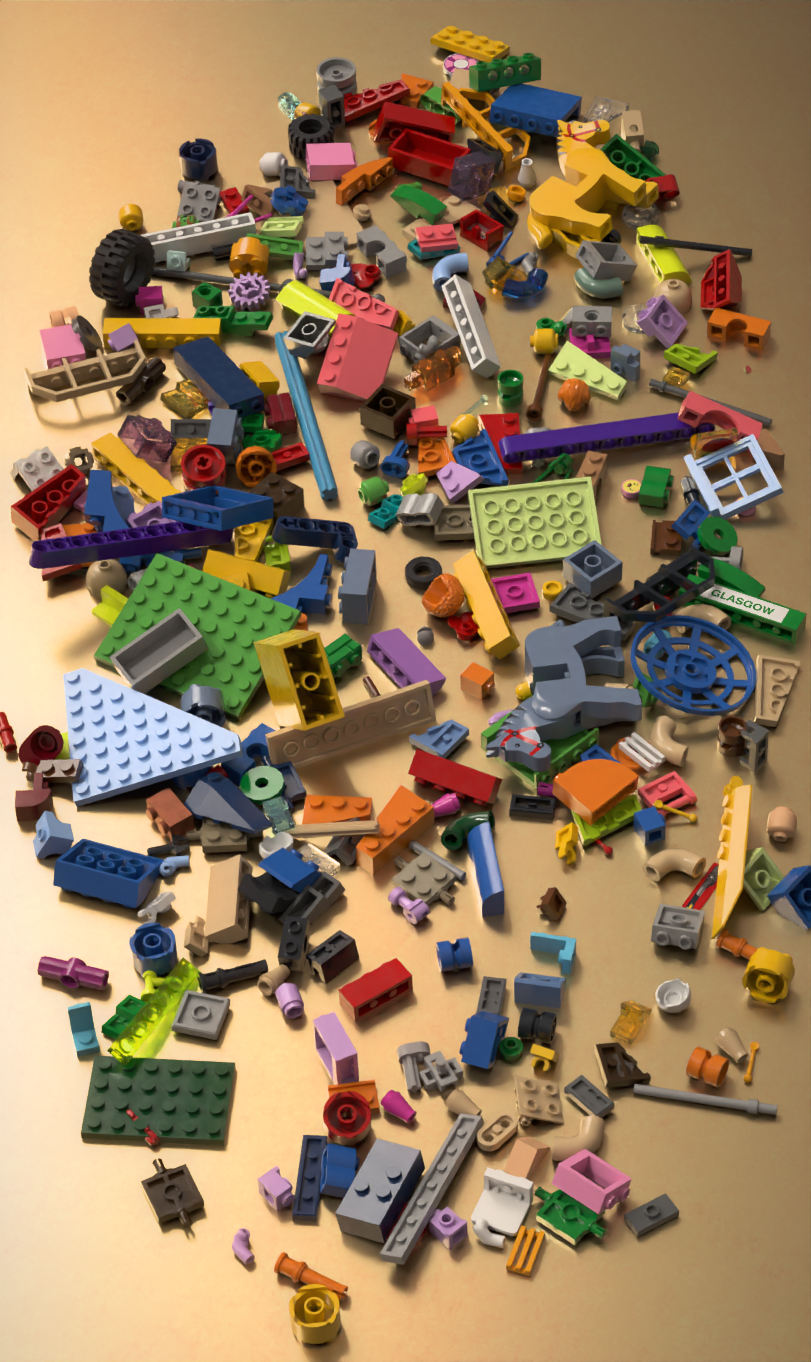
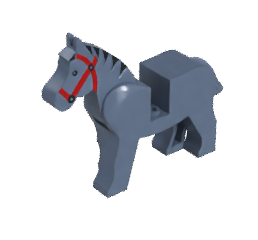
M617 616L583 620L569 626H565L562 620H558L551 626L538 628L528 634L525 639V678L533 697L518 705L505 719L498 730L495 740L486 746V750H489L486 753L487 758L499 757L504 762H519L533 771L543 772L551 767V749L541 741L565 739L586 729L608 725L613 722H631L642 719V703L638 689L586 685V675L590 674L624 676L625 660L621 649V629ZM609 645V646H613V647H600V646Z

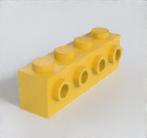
M216 550L207 551L203 572L218 578L247 572L249 574L251 591L258 593V590L264 591L265 596L271 598L286 592L291 574L287 570Z

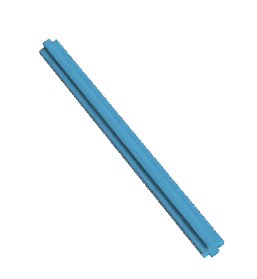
M285 330L283 333L277 332L274 335L275 344L306 448L310 453V461L321 498L325 501L329 498L334 500L338 497V489L298 357L290 355L283 340L288 331Z

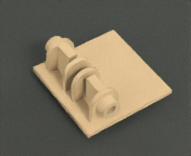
M514 1076V1091L517 1094L516 1104L519 1111L518 1120L523 1126H529L533 1119L559 1124L564 1123L558 1084Z

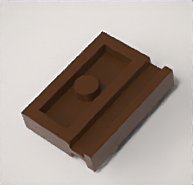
M653 520L650 555H653V553L667 556L681 555L682 536L671 527L675 521L662 520V522H656V520Z

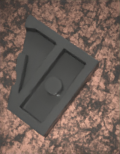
M281 165L280 187L292 186L296 189V193L302 197L315 199L316 191L310 188V182L303 175L301 168Z

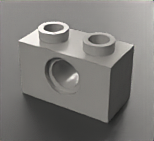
M573 306L572 336L594 334V337H611L612 307Z

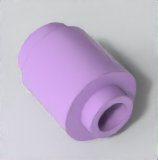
M292 983L282 984L275 992L282 1013L288 1018L299 1017L304 1011V1003L297 986Z

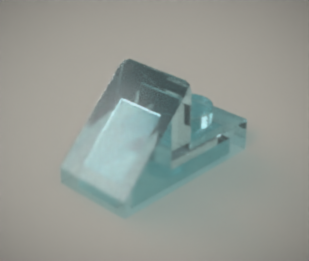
M283 796L263 802V809L260 811L272 822V827L269 829L273 834L295 828Z

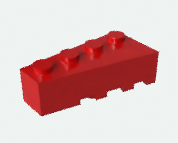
M384 102L374 126V142L381 143V140H390V143H393L406 128L451 142L455 135V117Z
M73 464L69 465L11 505V522L33 541L41 540V530L57 525L72 508L73 503L86 491L85 474Z

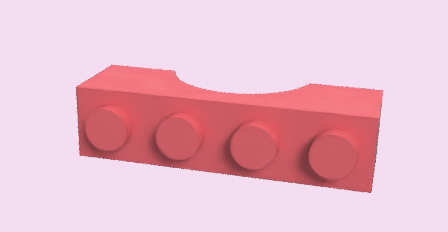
M689 391L682 402L678 415V420L695 428L702 423L718 425L728 433L734 443L752 434L758 441L763 425L761 422L692 391Z

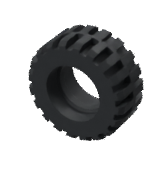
M117 229L108 233L106 238L100 241V245L96 248L95 255L92 257L91 267H89L90 288L96 297L122 307L135 303V295H139V287H146L150 283V277L154 271L155 251L148 238L125 229Z

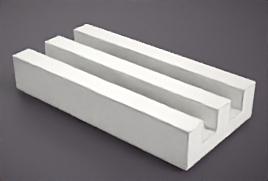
M635 732L631 734V738L627 737L625 742L621 741L619 743V749L648 772H651L665 762V756Z

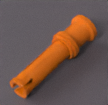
M727 929L722 931L716 943V948H724L732 952L736 958L743 956L750 960L751 956L757 951V948L749 945L745 938H737L731 935Z
M285 1252L281 1253L275 1263L274 1272L291 1277L295 1283L302 1281L308 1285H324L329 1291L337 1295L339 1301H342L346 1296L344 1291H348V1286L308 1268L306 1262H298L288 1257V1254Z

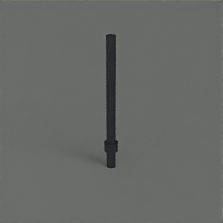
M640 236L639 240L640 244L654 245L657 248L665 246L722 253L730 249L733 255L752 256V249L664 239L663 236Z

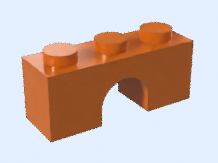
M720 308L714 309L707 325V337L726 341L731 334L744 335V346L762 351L770 338L771 321Z

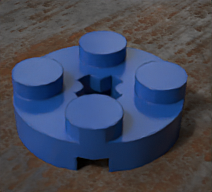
M292 186L275 188L270 196L272 197L270 202L276 210L283 214L286 212L292 213L291 216H302L308 205L307 199L296 193V189Z

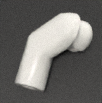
M478 1218L475 1222L476 1224L473 1225V1232L483 1244L503 1249L506 1237L491 1233L487 1229L489 1226L488 1221Z

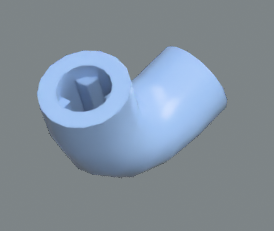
M467 253L446 256L436 264L432 273L433 286L436 290L443 291L441 286L453 274L469 271Z

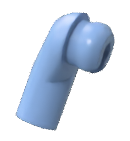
M189 856L167 857L159 867L160 873L163 876H170L178 867H189Z

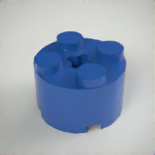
M147 923L139 926L135 930V934L129 939L134 968L140 972L142 977L143 973L149 970L156 972L157 976L173 971L178 959L174 932L169 927H162L160 923Z

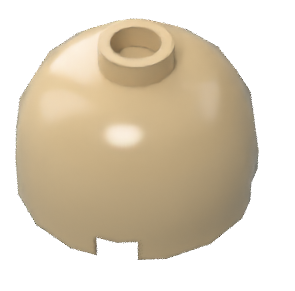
M669 279L661 282L655 289L654 297L657 298L663 294L681 315L690 310V306H692V292L685 282L678 279Z
M113 559L95 561L87 571L86 586L92 596L102 599L101 589L106 585L123 594L128 586V578L124 567L118 561Z

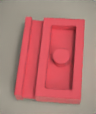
M453 224L415 227V235L421 248V253L458 249L459 243L456 240L457 237Z

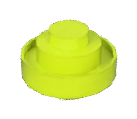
M414 473L408 476L402 482L401 494L403 496L408 494L423 495L426 492L427 477L424 473L418 475Z

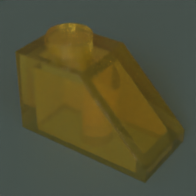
M498 256L482 272L485 284L489 288H495L500 292L526 287L529 284L523 271Z

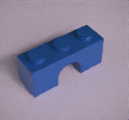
M261 723L241 742L243 756L221 763V767L227 773L228 779L235 785L240 787L241 779L245 773L256 767L253 758H262L263 756L266 758V755L269 756L265 734L276 730Z

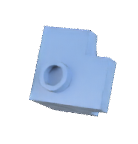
M44 811L35 825L37 834L32 841L35 856L41 859L50 854H64L74 842L71 824L59 821L53 812Z

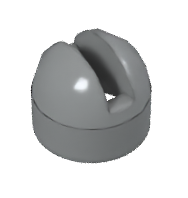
M426 626L418 629L417 642L421 645L431 644L434 640L432 629Z

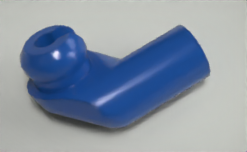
M201 547L173 551L182 553L184 559L202 557Z

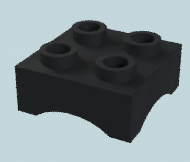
M268 872L258 877L245 874L238 888L247 900L256 902L264 912L269 914L284 913L300 894L298 891L285 888L276 877Z

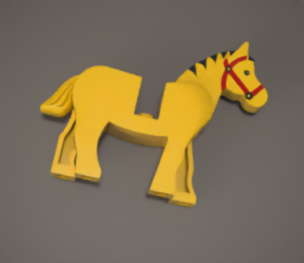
M561 120L557 121L559 126L557 136L558 159L566 182L551 176L530 196L531 212L527 218V226L539 249H545L550 243H554L561 247L567 255L577 259L576 254L583 240L601 242L612 230L611 215L596 213L606 200L648 209L659 198L657 183L645 182L629 176L624 170L613 165L602 150L595 148L596 145L606 144L611 139L610 125L605 120L581 123L575 120L568 123Z

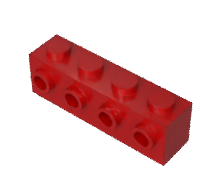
M416 749L408 774L415 776L414 781L425 785L427 781L434 783L433 788L445 792L447 788L452 789L456 796L466 799V796L469 795L474 797L473 802L486 806L487 802L494 804L502 782L501 778Z

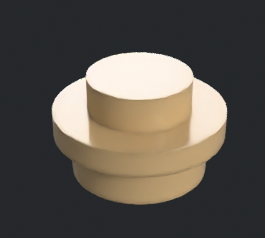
M364 204L353 208L354 217L359 221H367L372 214L371 209Z

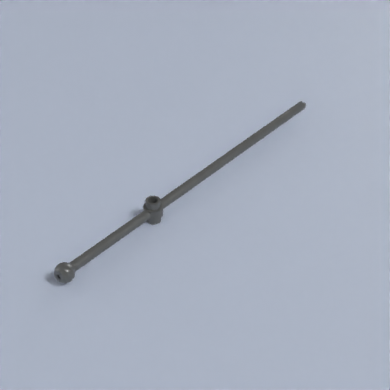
M153 267L154 271L152 273L228 285L234 283L233 277L166 270V268ZM287 279L282 284L269 283L270 290L279 291L280 293L293 280ZM313 289L327 298L330 297V294L332 292L327 290ZM375 294L372 296L385 303L383 295Z

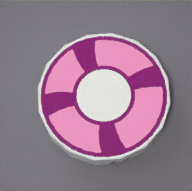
M459 53L453 54L444 60L443 70L451 78L455 68L469 70V66L476 65L478 60Z

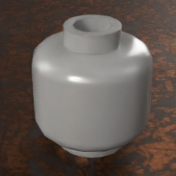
M364 440L356 442L350 451L351 461L363 469L373 468L380 458L378 447Z

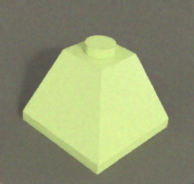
M760 847L746 851L743 888L759 910L764 911L771 903L767 895L784 878V875L765 849Z

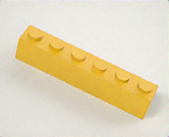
M221 318L104 319L102 332L104 348H111L108 340H110L108 334L128 323L132 326L140 340L141 348H173L207 336L219 348L221 346Z
M111 432L91 443L93 458L105 469L111 471L114 477L127 486L146 505L149 503L154 504L159 500L162 503V497L182 493L180 490L175 489L169 480L159 475L156 469H152L143 458L136 455L132 448H128L119 437L117 438Z
M474 551L453 563L456 571L454 576L462 584L464 596L468 599L466 604L474 613L472 619L480 627L478 633L486 641L484 647L490 655L494 654L500 660L520 647V644L486 566Z

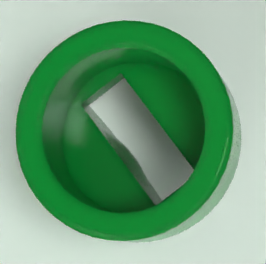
M563 321L555 322L550 328L555 333H558V338L564 336L568 331V327Z

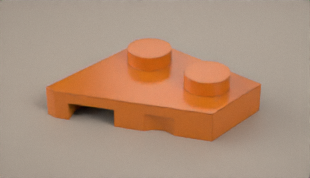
M402 73L401 79L409 87L410 94L401 98V103L418 108L421 104L420 96L434 87L433 82Z

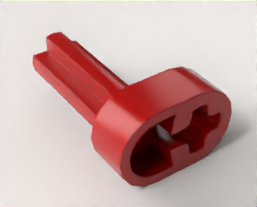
M407 424V444L409 446H418L417 438L447 437V426Z

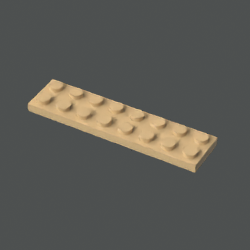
M424 680L343 708L345 717L305 731L289 726L265 734L272 763L282 764L291 761L296 769L436 721L430 683Z

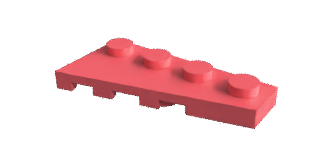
M339 278L336 279L329 297L330 300L352 312L356 317L391 330L394 329L400 313L394 307L371 297L369 294L358 290Z

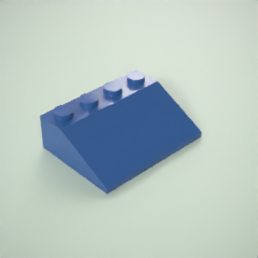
M82 838L55 861L53 886L61 887L64 891L79 892L86 897H98L105 902L120 903L127 908H137L146 899L160 873L159 867L164 860Z

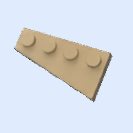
M453 194L442 202L447 206L445 216L433 225H454L458 222L461 224L463 216L476 209L481 212V209ZM420 217L402 229V236L413 241L416 239L415 227L433 225L423 217Z

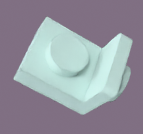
M169 250L167 252L166 270L185 272L190 266V258H186V252Z

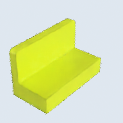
M106 585L101 589L102 602L95 606L91 612L112 626L128 598Z

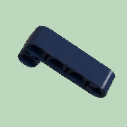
M281 516L277 519L272 533L273 540L279 544L333 549L336 560L344 563L345 557H349L350 548L357 549L358 546L354 527L347 522Z

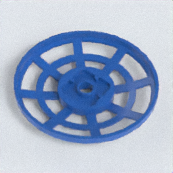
M673 615L665 616L657 622H648L638 631L630 649L632 668L641 684L661 702L686 713L715 716L733 712L748 701L755 687V665L743 644L725 629L700 618ZM683 626L693 628L691 638L673 637L667 639L661 628ZM654 631L659 642L652 647L649 655L637 648L641 640ZM701 631L717 637L726 643L730 649L721 654L712 646L699 641ZM671 645H689V650L675 651ZM663 648L669 655L666 663L654 658ZM698 648L708 652L715 658L710 660L705 655L697 652ZM736 655L741 659L746 670L747 680H734L733 670L728 662L729 659ZM636 657L647 662L648 672L653 681L648 682L637 664ZM722 665L727 679L716 677L715 667ZM653 666L665 670L667 678L659 680ZM713 684L726 686L724 692L719 696H716L709 690ZM674 685L683 691L682 697L671 692L666 687ZM733 687H745L746 692L739 702L730 706L723 701L729 696ZM659 688H660V689H661L664 693H666L668 696H670V697L676 699L677 701L682 702V704H681V703H678V702H676V701H674V700H672V699H670V698H668V697H666L664 694H662L661 692H659V691L656 690V689H659ZM702 693L709 700H691V694ZM716 704L720 708L700 709L691 707V705L707 706Z

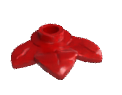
M351 264L355 278L353 286L358 285L360 289L367 288L381 277V270L377 265Z
M465 612L461 617L454 615L448 617V625L456 629L457 637L460 640L470 641L476 634H479L478 629L480 627L472 619L473 612Z

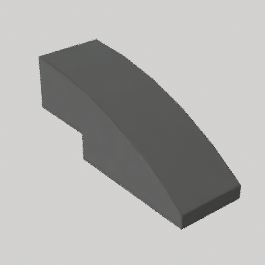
M324 871L311 887L308 884L279 918V921L284 924L285 916L308 918L309 924H311L340 897L345 888L340 881Z

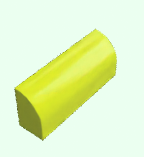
M658 225L638 227L637 244L659 283L669 279H678L686 284L691 283L692 279L674 247L663 246V248H657L654 245L640 244V236H663L664 239H669L664 230Z
M298 280L288 283L275 299L282 307L298 317L304 311L337 320L339 313L356 317L352 312ZM335 325L329 331L328 335L332 336Z

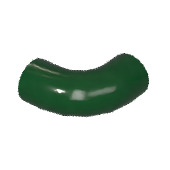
M480 811L469 813L455 819L444 829L441 835L442 845L449 850L458 849L474 827L486 822L490 823L491 833H493L495 830L493 812Z

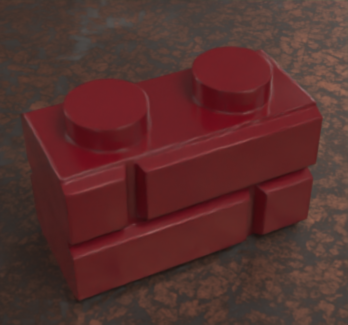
M287 392L281 393L278 396L277 394L268 395L266 397L267 404H264V414L269 416L267 418L268 429L277 431V434L280 433L281 436L297 433V420L290 394Z

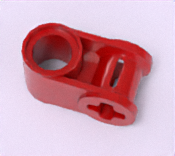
M673 174L648 178L645 181L658 184L659 198L657 200L673 199L680 194L675 175Z

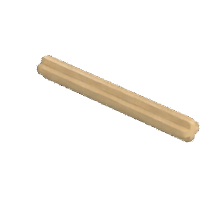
M377 820L280 825L276 833L279 831L289 833L293 838L377 834L381 826Z

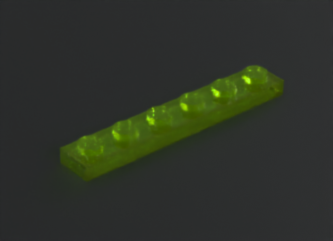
M183 957L112 1043L107 1052L125 1066L184 994L185 990L196 979L197 973L201 971Z

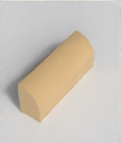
M240 854L210 866L204 937L215 943L229 944L248 938L250 901L244 897V894L238 888L245 874L252 875L253 866Z

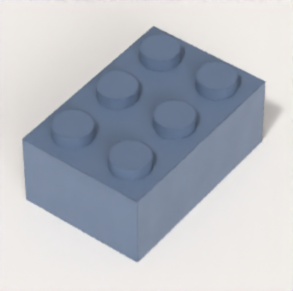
M350 548L349 557H345L344 561L346 572L342 571L341 584L343 586H339L338 599H341L339 614L343 616V623L368 625L377 582L375 550Z

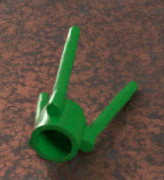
M562 453L533 483L540 482L553 470L557 474L566 473L564 479H569L574 471L571 468L573 465L572 458L568 454Z

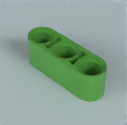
M435 86L420 96L422 105L431 112L455 117V124L462 121V118L448 104L441 105V88Z

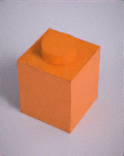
M474 662L460 675L461 690L480 700H483L487 694H491L495 688L494 672Z

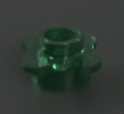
M646 140L645 145L641 147V151L650 161H654V157L659 154V147L655 142Z

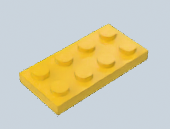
M447 26L433 35L430 40L432 45L486 63L492 62L493 59H501L510 50V46L505 45L501 41H493L486 36H478L471 31L457 29L455 26Z

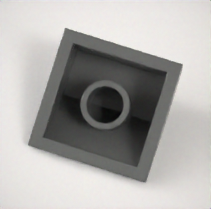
M304 311L283 337L290 355L306 359L333 328L336 320Z

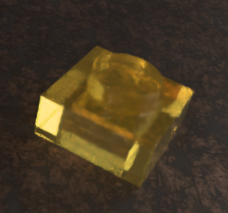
M672 366L663 377V381L682 389L690 379V373Z

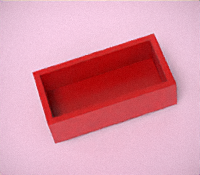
M407 128L388 148V157L393 158V168L453 188L471 168V149Z

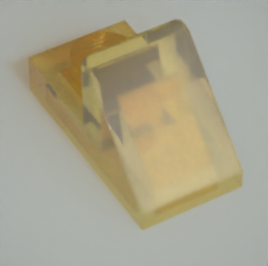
M631 1000L622 1002L621 1014L610 1031V1037L632 1045L651 1014L652 1008Z

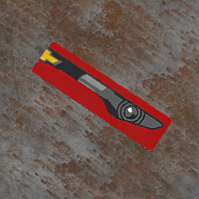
M713 863L682 907L701 910L717 888L719 864Z

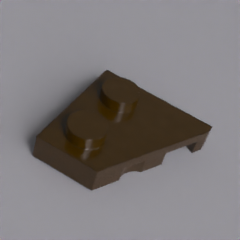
M618 1042L595 1044L594 1052L605 1087L650 1083V1074L648 1072L644 1074L637 1067L638 1062L628 1055Z

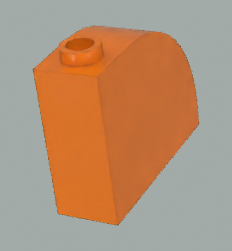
M606 759L586 760L575 764L563 774L559 773L553 780L552 794L591 826L637 790L639 776L630 768L615 761Z

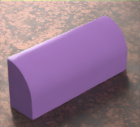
M399 628L371 635L367 652L400 688L424 680L430 683L432 696L442 688L446 677Z

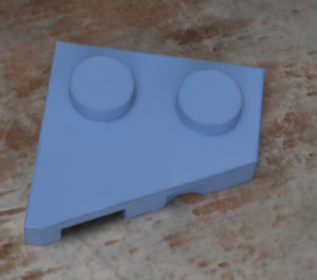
M451 719L439 726L428 728L427 733L416 736L415 733L410 735L409 743L428 753L446 758L469 735V729Z

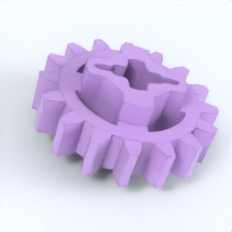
M248 272L245 277L240 274V279L234 278V283L229 285L230 289L228 292L231 303H234L236 308L241 305L242 310L248 307L249 311H251L254 306L259 309V304L265 305V299L270 298L269 293H271L268 280H265L263 275L258 277L257 273L251 276L250 272Z

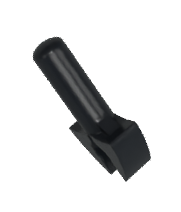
M171 835L172 841L169 844L147 848L148 856H156L172 852L176 856H184L190 851L188 838L180 835Z

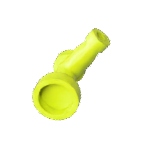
M145 971L143 973L145 989L140 994V1000L148 1003L149 1006L155 1005L159 1001V994L154 987H173V978H157L156 972Z

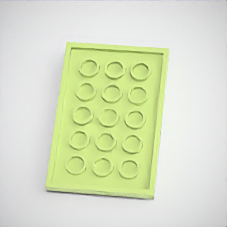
M591 476L468 490L476 553L483 560L486 569L560 561L594 540L602 545Z

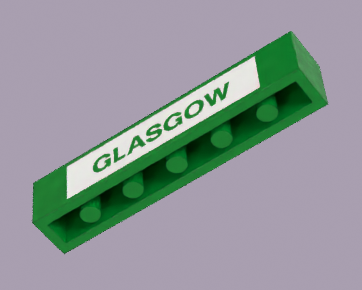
M691 574L687 577V579L697 585L706 580ZM715 582L712 588L683 605V607L696 604L714 606L727 614L733 624L794 645L806 627L807 613ZM681 587L679 589V596L687 590Z

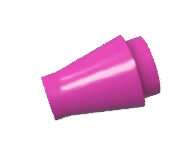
M447 793L431 804L434 807V818L457 814L456 811L461 810L455 793L450 795Z
M393 1089L385 1094L380 1103L384 1111L404 1120L407 1124L414 1119L417 1113L411 1108L400 1092H395Z

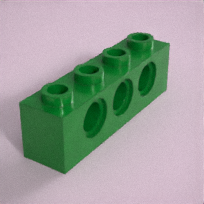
M524 53L523 56L519 57L508 56L504 60L493 59L492 62L488 63L477 62L476 65L469 66V87L477 92L541 80V58L533 53Z

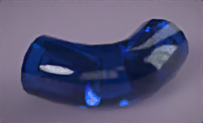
M533 268L528 279L525 281L507 278L502 297L513 300L532 299L540 294L545 287L548 273L541 268Z

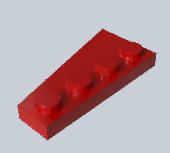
M400 79L379 85L378 89H363V93L345 94V122L354 120L361 115L382 107L384 102L391 103L409 95V87Z
M519 413L479 415V422L486 429L506 475L523 474L522 462L505 463L498 442L504 437L520 435Z

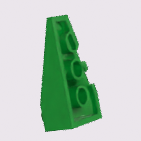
M618 134L614 135L600 149L613 165L624 170L631 177L646 181L648 178L666 175Z

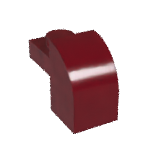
M34 773L33 790L15 791L17 822L39 820L44 811L50 812L53 807L51 789H49L48 781L44 782L43 773Z

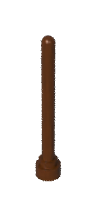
M551 354L544 356L533 404L527 408L526 417L530 421L536 422L542 417L543 409L540 405L552 361Z

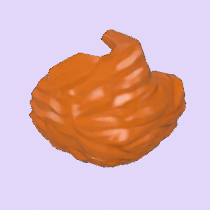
M577 378L565 381L558 392V400L561 403L565 402L569 412H577L583 403L588 405L591 399L588 385L584 380Z

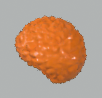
M449 573L441 574L433 580L429 589L423 595L422 605L431 615L440 618L452 616L464 602V588L455 576Z

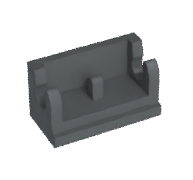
M748 720L745 724L747 732L741 730V735L746 739L744 753L749 756V760L740 757L739 761L744 766L750 768L751 772L755 773L767 761L769 730Z

